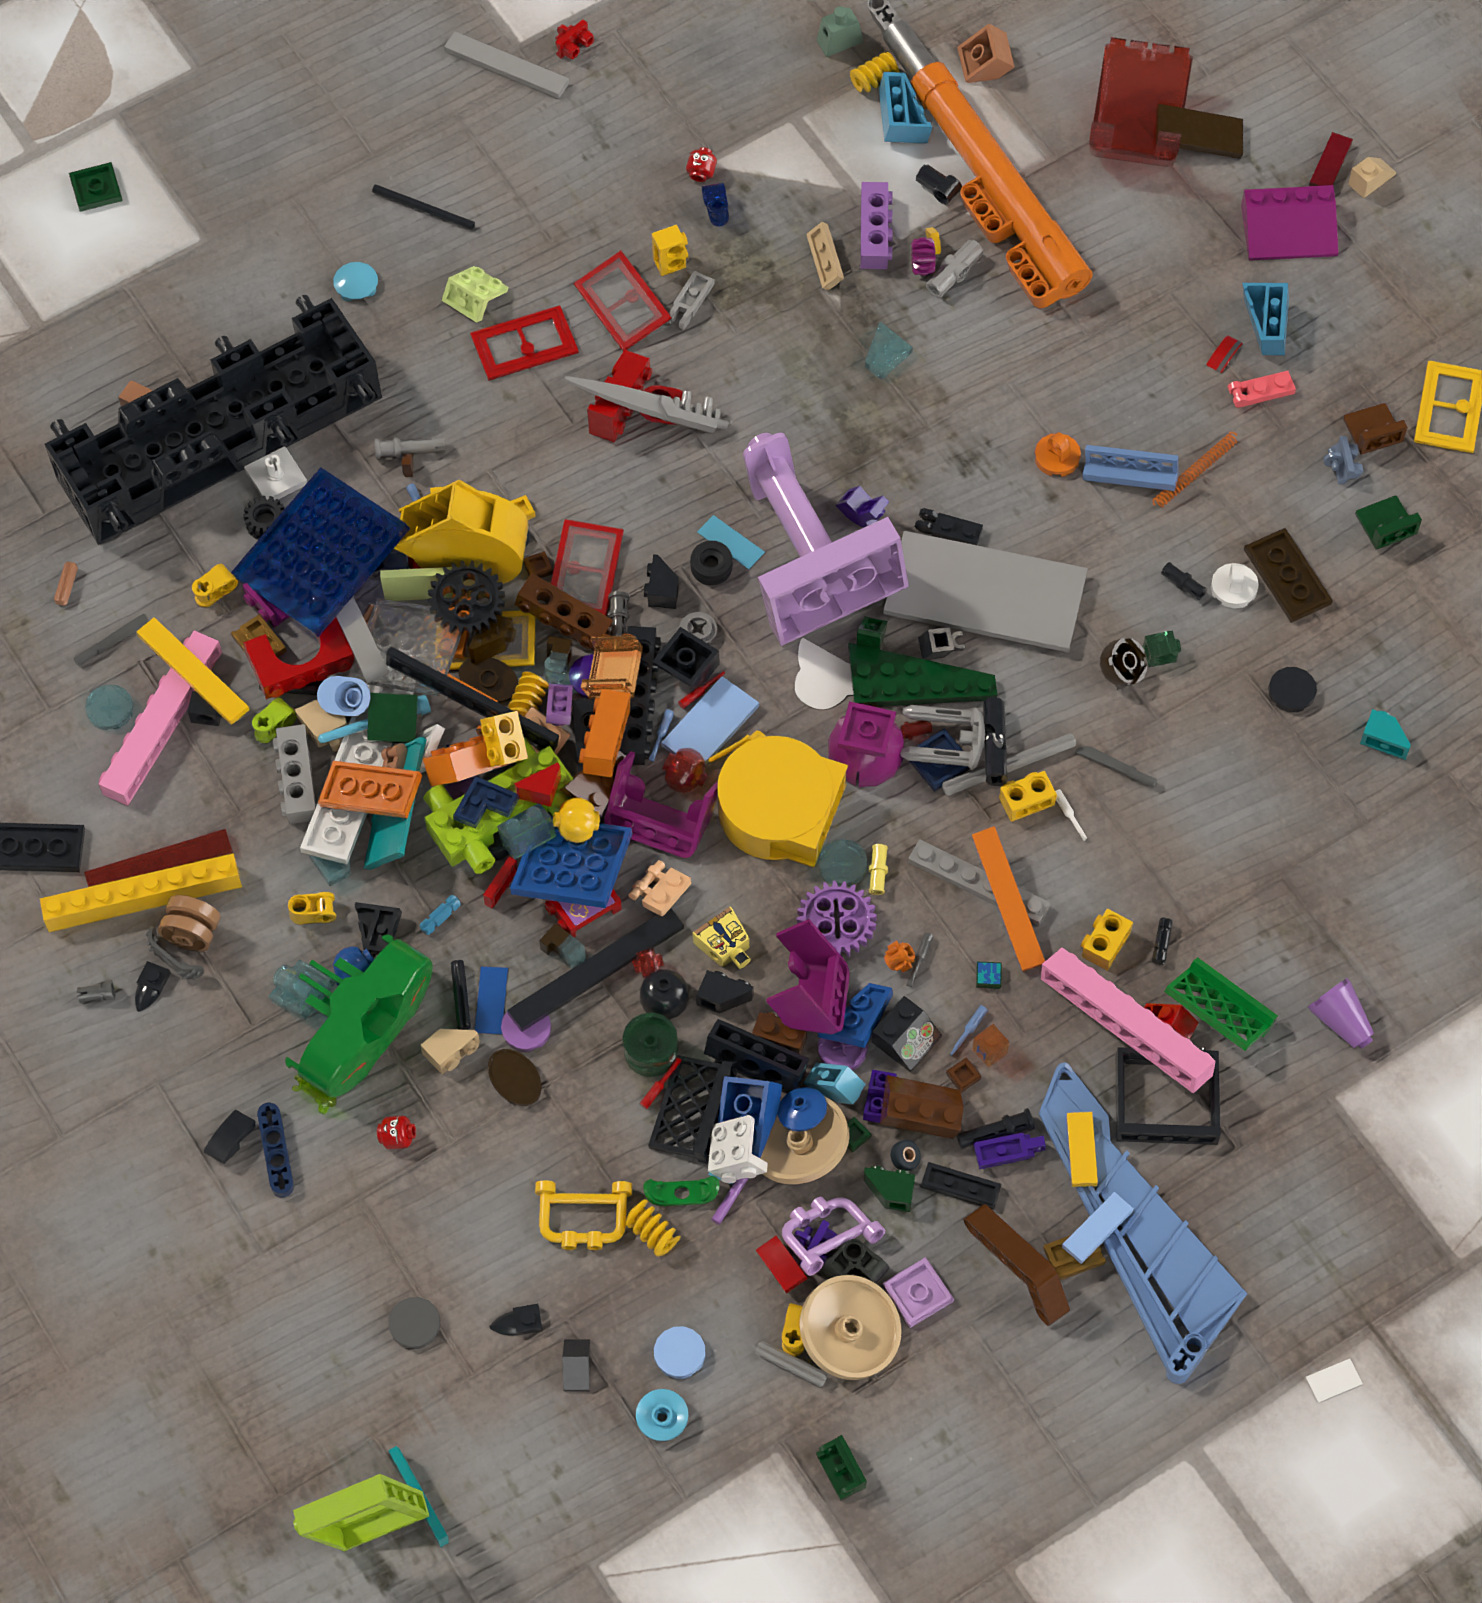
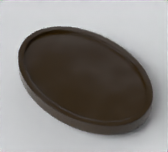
M491 657L476 664L471 663L469 658L459 668V679L498 702L512 699V695L515 693V688L519 682L515 672L507 664Z
M500 1049L492 1054L488 1062V1074L498 1094L514 1105L529 1106L534 1104L541 1095L542 1086L539 1073L533 1063L523 1054L511 1049Z

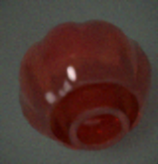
M681 748L677 751L676 755L670 752L662 770L667 772L664 778L667 785L679 793L690 792L697 785L702 787L708 776V773L704 772L705 760L703 756L693 748Z

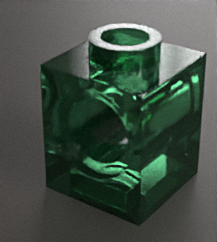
M1173 630L1145 636L1143 649L1146 653L1149 668L1177 662L1178 653L1181 652V644L1178 638L1175 639Z

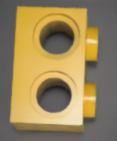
M677 224L652 233L653 261L661 276L686 268L688 252L685 245H688L685 233L680 232Z
M517 711L480 719L481 731L485 739L487 757L490 760L491 767L528 759Z
M1045 771L1039 773L1032 772L1016 782L1014 780L1008 781L1000 787L999 799L1011 822L1055 806L1057 797ZM1034 788H1040V789H1042L1043 791H1042V792H1035L1033 789H1034ZM1017 796L1021 800L1015 801L1012 800L1011 797Z
M1107 908L1103 916L1099 914L1092 926L1095 929L1092 934H1086L1080 946L1083 948L1082 958L1108 971L1129 937L1133 922ZM1107 926H1113V927H1115L1117 930H1116V931H1108L1105 927H1107ZM1094 946H1102L1105 948V950L1098 951L1094 948Z

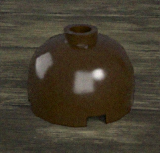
M1122 638L1110 642L1103 649L1100 656V668L1104 677L1111 683L1119 686L1139 683L1147 672V665H1144L1145 650L1133 638Z

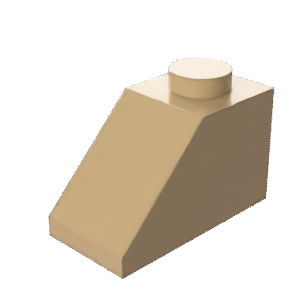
M1367 157L1352 168L1348 185L1365 198L1395 176L1396 172L1381 158Z

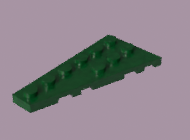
M848 643L854 703L881 707L986 701L988 698L998 696L996 679L993 674Z

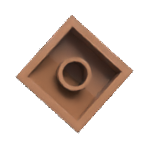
M987 24L957 47L965 82L967 83L999 79L1014 68L1006 32L991 24Z

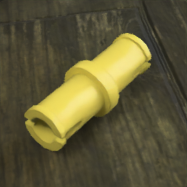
M874 844L872 846V864L869 866V873H871L869 893L872 895H883L885 893V875L888 873V867L886 866L888 847L883 844Z

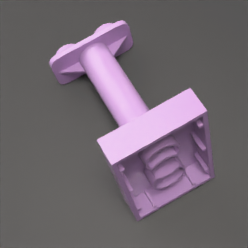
M762 433L749 442L748 447L743 452V458L752 494L756 500L768 498L800 558L758 577L769 625L781 646L909 587L901 538L889 517L832 542L796 479L786 435L784 433H776L774 435Z

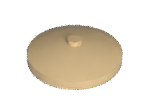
M825 1097L827 1112L824 1119L814 1128L801 1132L785 1128L780 1123L777 1115L760 1158L768 1163L767 1173H763V1175L782 1184H803L814 1181L830 1172L841 1161L849 1143V1127L838 1105Z
M841 1275L824 1281L809 1294L801 1310L800 1334L807 1353L822 1370L841 1379L861 1380L883 1370L895 1357L901 1340V1322L895 1304L881 1287L863 1277Z

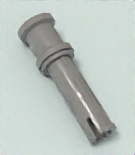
M394 437V440L382 441L377 438L375 439L376 459L386 456L399 458L402 457V454L445 452L444 437L416 440H400V438Z

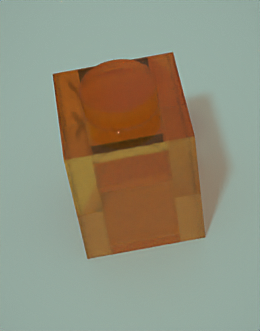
M992 1024L974 1038L972 1050L989 1068L1008 1053L1009 1041Z

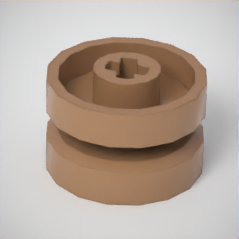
M182 895L171 896L165 909L167 915L163 916L157 929L159 935L171 944L183 949L199 952L207 951L213 939L211 931H215L221 918L220 913L214 907L199 899Z

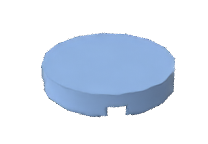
M684 1326L665 1330L657 1338L654 1346V1360L658 1368L666 1376L675 1379L688 1378L696 1373V1371L698 1372L706 1358L705 1344L701 1336L693 1329Z

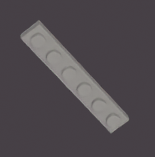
M919 839L908 858V863L998 906L984 870ZM1018 887L1030 922L1039 926L1050 907V902Z

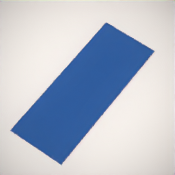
M481 966L475 1031L477 1033L502 1034L501 1025L504 1016L508 968Z

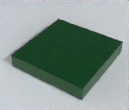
M112 162L69 173L79 212L123 201Z
M370 692L367 741L409 743L416 739L418 695Z

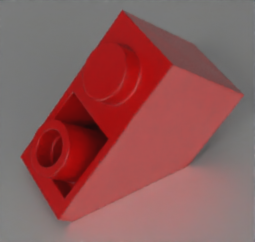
M1146 1003L1144 1007L1150 1010L1162 1022L1169 1024L1174 1031L1189 1040L1199 1023L1183 1005Z

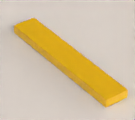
M155 617L136 631L137 636L231 725L249 711V706Z

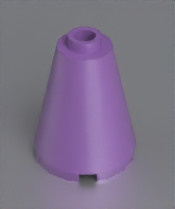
M1348 978L1308 1006L1310 1012L1353 1048L1359 1046L1362 1049L1373 1041L1370 1036L1374 1032Z

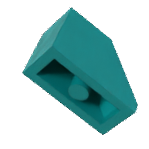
M1372 709L1360 744L1406 760L1411 744L1396 717L1391 716L1385 711Z

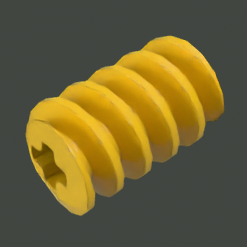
M886 52L881 53L879 57H874L871 61L865 62L864 65H859L857 69H852L850 71V78L857 91L862 92V89H864L868 93L871 92V86L874 89L878 88V82H881L883 72H900L892 54Z
M522 672V677L519 678L508 708L517 711V713L524 717L531 707L539 711L537 706L542 705L541 698L545 697L546 692L544 690L549 688V684L532 672Z
M644 1199L628 1213L626 1226L633 1228V1233L640 1235V1240L647 1242V1247L651 1250L654 1249L656 1256H663L677 1244L681 1236L679 1235L674 1238L673 1235L676 1229L673 1227L667 1231L666 1227L669 1222L666 1220L659 1223L662 1215L658 1213L652 1216L655 1208L651 1206L645 1209L648 1200Z

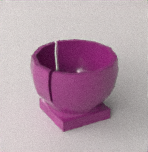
M849 701L846 715L838 720L829 736L828 758L848 765L846 781L856 786L858 771L859 787L878 786L893 778L904 759L900 755L902 748H904V738L902 731L895 723L896 711Z

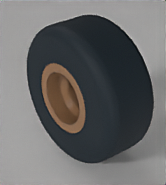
M899 1141L891 1149V1161L897 1169L909 1171L919 1165L921 1153L913 1141ZM905 1152L908 1154V1159L905 1157Z

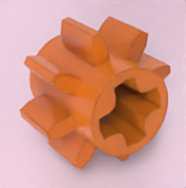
M895 941L887 946L888 950L885 951L884 960L891 970H901L904 973L912 968L911 964L914 962L915 952L908 943L902 942L899 944L898 941Z

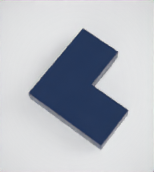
M475 776L456 809L453 819L476 829L486 809L509 818L519 800V795Z

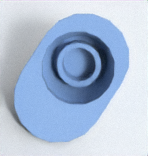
M332 676L325 679L317 691V700L320 707L326 712L335 715L358 716L367 709L371 699L368 685L358 678Z

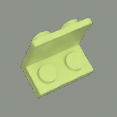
M473 266L448 278L442 301L477 323L482 321L488 301L506 293L508 287L499 279L486 274L483 269Z

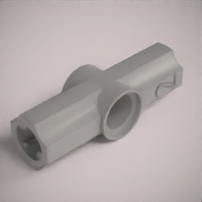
M968 240L954 255L949 254L943 260L940 269L926 283V288L931 295L941 298L956 282L961 283L966 278L970 267L983 255L984 250L977 241Z

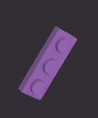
M549 684L546 723L554 726L570 725L573 685Z

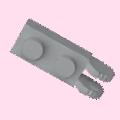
M694 271L674 301L673 307L669 312L672 319L667 323L673 324L679 311L683 312L684 315L679 322V328L684 330L715 284L714 279Z

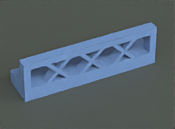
M1086 445L1083 480L1175 491L1179 474L1178 455ZM1091 454L1101 455L1102 458L1092 457ZM1115 457H1122L1125 460H1118ZM1138 460H1146L1149 463H1141ZM1162 462L1173 463V466H1165Z

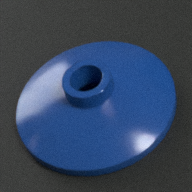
M797 1088L787 1093L781 1099L777 1115L780 1123L785 1128L797 1132L807 1131L817 1126L824 1119L827 1112V1102L823 1094L814 1088Z

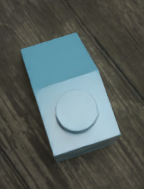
M815 1063L804 1081L806 1086L818 1090L824 1096L837 1103L854 1104L865 1086V1083L848 1066Z

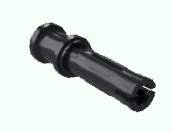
M1026 1108L1024 1112L1012 1116L1006 1114L1000 1121L958 1133L957 1140L960 1148L964 1149L975 1142L994 1139L1004 1135H1013L1027 1129L1035 1130L1030 1110Z

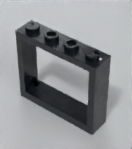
M1130 1046L1129 1048L1118 1047L1115 1057L1116 1141L1218 1145L1221 1136L1219 1051L1199 1048L1215 1060L1213 1076L1209 1079L1210 1126L1125 1123L1124 1064H1154Z

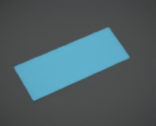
M714 515L697 531V533L709 541L713 540L725 544L731 551L732 558L748 569L765 553Z

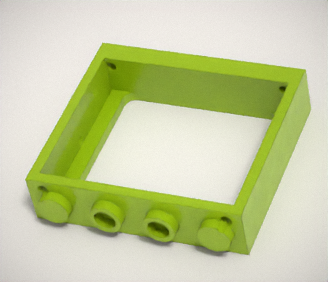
M382 1474L368 1478L293 1510L295 1516L293 1520L294 1528L300 1536L344 1552L429 1517L423 1491Z

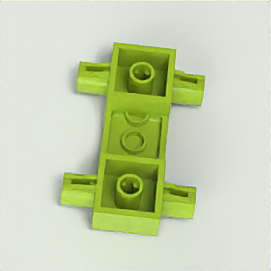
M524 738L528 759L516 761L515 766L492 778L489 782L515 792L514 783L558 762L561 769V780L551 807L519 799L509 818L486 809L475 829L453 819V815L464 795L453 800L443 785H436L425 793L423 799L433 812L425 817L427 832L452 867L466 859L476 874H482L484 871L489 870L495 863V858L487 847L494 843V833L530 812L535 819L547 812H550L553 816L554 812L559 811L562 803L570 799L560 789L568 784L573 777L550 746L536 753L529 741Z

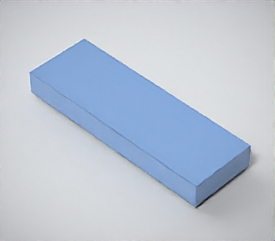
M1114 1192L1063 1243L1062 1248L1082 1264L1133 1212L1134 1208Z

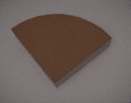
M404 454L401 463L403 475L405 477H413V454Z

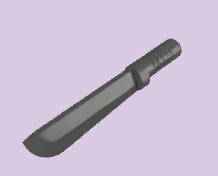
M145 614L133 619L99 643L94 644L74 657L75 663L80 666L94 655L102 654L107 649L135 634L136 631L146 624Z
M1080 747L1075 752L1082 757L1122 773L1152 788L1157 783L1156 778L1136 770L1137 768L1129 766L1093 747Z

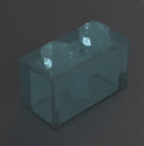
M536 804L497 826L502 844L514 860L556 837L551 816L541 804Z

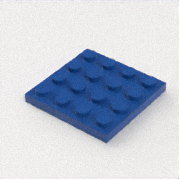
M544 815L538 817L511 884V895L606 908L632 837V828L599 823L598 831H593L590 839L582 843H574L561 836L558 827L553 826V817Z

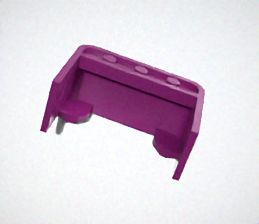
M630 751L618 764L604 819L605 824L632 828L631 839L682 858L692 856L697 850L712 817L718 795V782L705 794L703 800L694 801L689 806L687 813L644 798V782L639 777L630 774L635 752Z
M810 919L776 933V937L790 952L788 967L791 973L799 978V984L768 997L766 1002L781 1018L783 1024L791 1029L834 1034L841 1031L844 1025L850 977L846 961Z

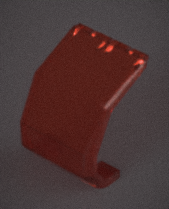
M1111 37L1110 44H1106L1094 120L1091 125L1089 151L1093 156L1171 167L1177 160L1181 134L1159 131L1156 144V108L1158 104L1185 108L1193 56L1189 55L1190 48L1174 46V52H1169L1170 45L1152 43V49H1147L1148 42L1131 40L1130 46H1125L1126 39Z

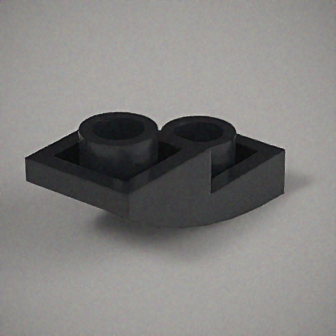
M235 1109L213 1134L204 1148V1153L225 1164L240 1149V1142L255 1128L256 1121Z

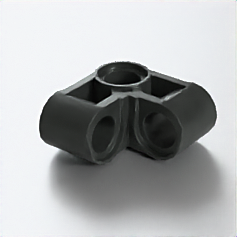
M850 1239L823 1264L819 1272L827 1280L836 1276L852 1275L855 1273L857 1276L866 1278L876 1284L890 1268L880 1256L873 1253L860 1240ZM849 1249H856L859 1251L860 1256L858 1258H851L847 1255V1251Z

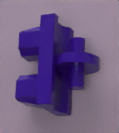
M823 1220L813 1238L810 1236L813 1228L806 1226L804 1232L796 1230L793 1236L803 1247L807 1246L808 1251L818 1246L819 1243L822 1244L838 1234L828 1228L829 1222ZM825 1254L819 1256L825 1263L828 1256Z

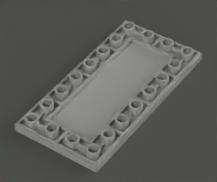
M904 531L901 544L909 587L887 596L883 614L1069 653L1088 568Z

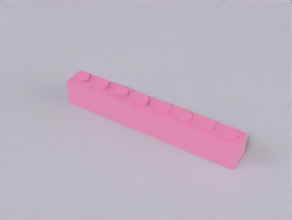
M193 631L190 638L187 637L183 643L210 670H212L222 654L218 640L197 631ZM171 667L167 675H163L160 679L159 688L155 694L149 697L144 712L137 716L131 733L126 734L120 751L113 755L107 772L104 771L99 779V786L104 796L127 806L187 711L192 691H195Z
M1061 948L1042 964V981L1192 1093L1196 1092L1213 1076L1215 1060L1208 1053L1201 1051L1188 1038H1184L1174 1031L1169 1024L1162 1022L1150 1010L1143 1008L1130 995L1120 991L1111 981L1104 979L1095 969L1085 965L1073 953H1069L1064 948Z

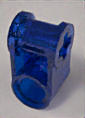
M724 182L702 186L703 200L710 222L715 226L727 224L729 213Z

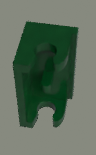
M843 1435L819 1447L820 1451L816 1452V1456L840 1501L866 1488L867 1480Z

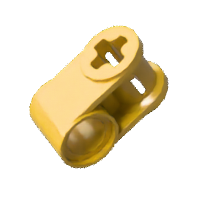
M217 564L192 584V591L197 605L204 608L212 606L223 596L231 593L237 587L238 580L224 564Z
M331 892L294 895L288 901L290 919L293 923L299 925L335 921L336 914L333 912L335 895ZM298 907L305 908L302 912L294 911Z
M790 1303L781 1337L782 1349L784 1352L796 1357L801 1355L805 1349L800 1334V1315L803 1306ZM793 1339H797L795 1340L794 1344L789 1343L792 1342Z

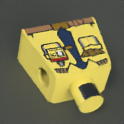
M728 907L693 932V943L719 966L723 967L733 961L739 969H742L749 964L751 959L745 953L750 947L749 937L731 907Z

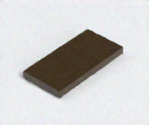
M1158 104L1156 108V144L1241 159L1243 156V119Z
M1286 528L1244 546L1245 553L1291 623L1332 605V598Z

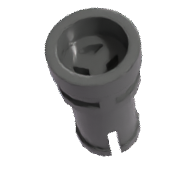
M112 980L100 982L99 985L77 987L79 1003L98 999L102 1001L115 1000V988Z

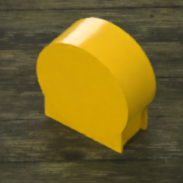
M457 480L399 509L401 516L397 539L392 548L413 558L421 568L452 567L453 562L457 567H460L461 560L465 562L466 566H469L470 562L474 561L476 568L479 564L483 563V571L491 568V576L497 574L499 578L497 583L502 582L503 584L513 580L520 574L529 524L524 512L509 500L492 493L479 491L465 482Z
M766 736L743 744L725 761L718 779V817L724 833L736 847L751 856L766 860L789 859L815 868L847 785L845 782L848 765L821 757L807 744L789 737Z

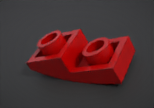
M777 1235L756 1249V1252L786 1294L808 1279Z

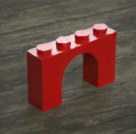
M333 609L310 617L312 630L318 640L320 649L317 655L307 663L290 665L279 660L266 634L243 642L248 661L266 699L279 697L293 689H301L306 684L322 681L330 675L346 672L355 666L353 652Z

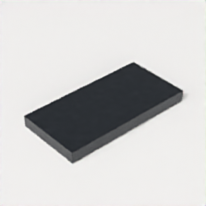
M0 823V870L80 872L85 826L73 824Z

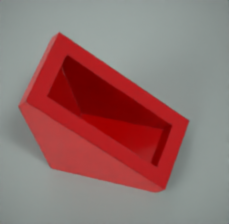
M557 762L514 783L515 793L519 795V799L551 807L561 780L559 763Z

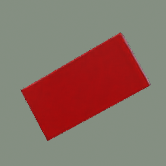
M508 857L483 894L485 905L491 909L495 907L514 879L518 869L517 860Z

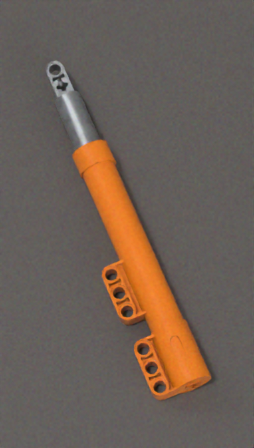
M868 0L872 19L883 33V40L911 78L910 83L916 93V97L922 106L929 110L976 177L962 186L960 190L966 210L988 241L999 243L1014 233L1020 239L1021 243L1007 252L1006 261L1011 274L1031 303L1036 308L1042 309L1059 299L1070 298L1078 294L1090 283L1093 272L1058 223L1051 219L962 94L958 88L957 81L944 63L934 61L905 20H901L888 0ZM998 227L997 230L991 231L992 228ZM1016 260H1021L1019 263H1013ZM1033 276L1031 279L1025 280L1026 277ZM1038 293H1044L1042 296H1036Z

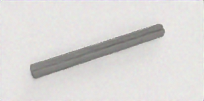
M1073 734L1063 735L1007 757V773L1075 747L1076 740ZM985 766L943 782L942 788L944 793L949 796L985 782Z

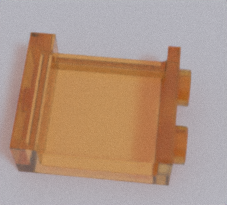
M603 634L591 637L590 642L595 648L589 679H582L581 689L590 699L600 698L602 689L630 693V698H634L643 649L641 643L631 634H622L621 636Z

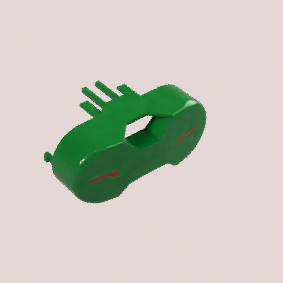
M384 935L382 940L388 945L378 954L365 972H362L340 957L334 966L351 976L344 979L311 960L310 966L339 984L333 993L302 973L298 976L300 980L319 991L316 996L310 994L305 1003L327 1016L328 1019L307 1045L299 1064L286 1057V1067L289 1069L292 1067L297 1070L298 1076L329 1097H339L347 1093L369 1074L375 1062L400 1033L407 1021L415 1015L424 999L432 976V961L429 957L401 939L393 940L391 935Z

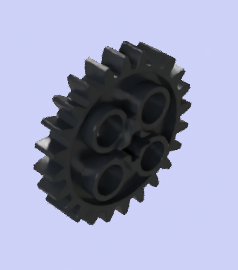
M461 560L460 567H457L453 562L452 570L443 567L444 575L436 573L438 582L431 581L433 589L428 590V596L432 598L427 600L428 605L432 606L430 614H436L434 616L435 622L442 620V629L449 625L451 634L455 629H458L459 636H462L464 630H467L469 636H472V630L474 629L481 634L482 626L489 630V621L497 623L495 615L502 616V610L499 607H505V601L502 600V598H505V591H500L503 589V583H497L499 580L497 574L491 576V568L483 571V563L479 564L476 568L474 567V561H471L469 566H466L465 562ZM471 579L475 581L471 586L463 584L466 580ZM447 593H454L456 595L452 599L444 597ZM482 597L489 599L485 604L477 602ZM461 611H468L470 613L466 617L458 615Z

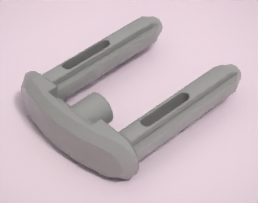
M910 705L903 709V715L909 719L970 725L971 731H960L959 745L971 746V751L908 746L902 748L901 757L909 761L968 766L970 770L978 766L984 747L985 725L982 713L976 707L971 711Z

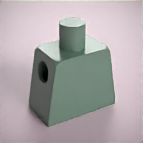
M839 6L835 8L834 13L821 19L817 43L826 57L863 43L860 24L850 8Z

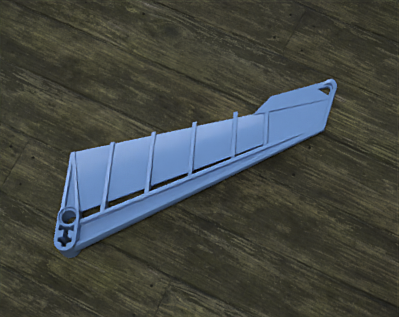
M1065 1062L1061 1063L1056 1067L1039 1116L1071 1178L1066 1115L1067 1113L1092 1112L1098 1178L1097 1190L1095 1191L1093 1186L1075 1188L1089 1216L1103 1204L1099 1198L1100 1194L1104 1201H1106L1115 1192L1134 1208L1133 1212L1120 1224L1122 1230L1119 1232L1116 1228L1103 1244L1166 1369L1167 1378L1172 1383L1182 1384L1187 1381L1247 1293L1217 1261V1256H1213L1187 1227L1188 1222L1186 1220L1182 1222L1157 1194L1159 1187L1155 1185L1152 1188L1128 1162L1127 1158L1130 1153L1126 1150L1122 1155L1111 1143L1108 1114L1075 1074L1071 1066ZM1066 1073L1071 1080L1059 1079L1061 1074ZM1125 1235L1128 1236L1146 1264L1148 1270L1145 1274L1123 1239ZM1151 1275H1153L1174 1308L1170 1316L1148 1281ZM1177 1316H1179L1190 1333L1184 1339H1182L1173 1323ZM1195 1344L1199 1347L1200 1351L1191 1352L1187 1346ZM1182 1360H1184L1185 1364L1183 1369L1175 1371L1174 1368H1178L1182 1363Z

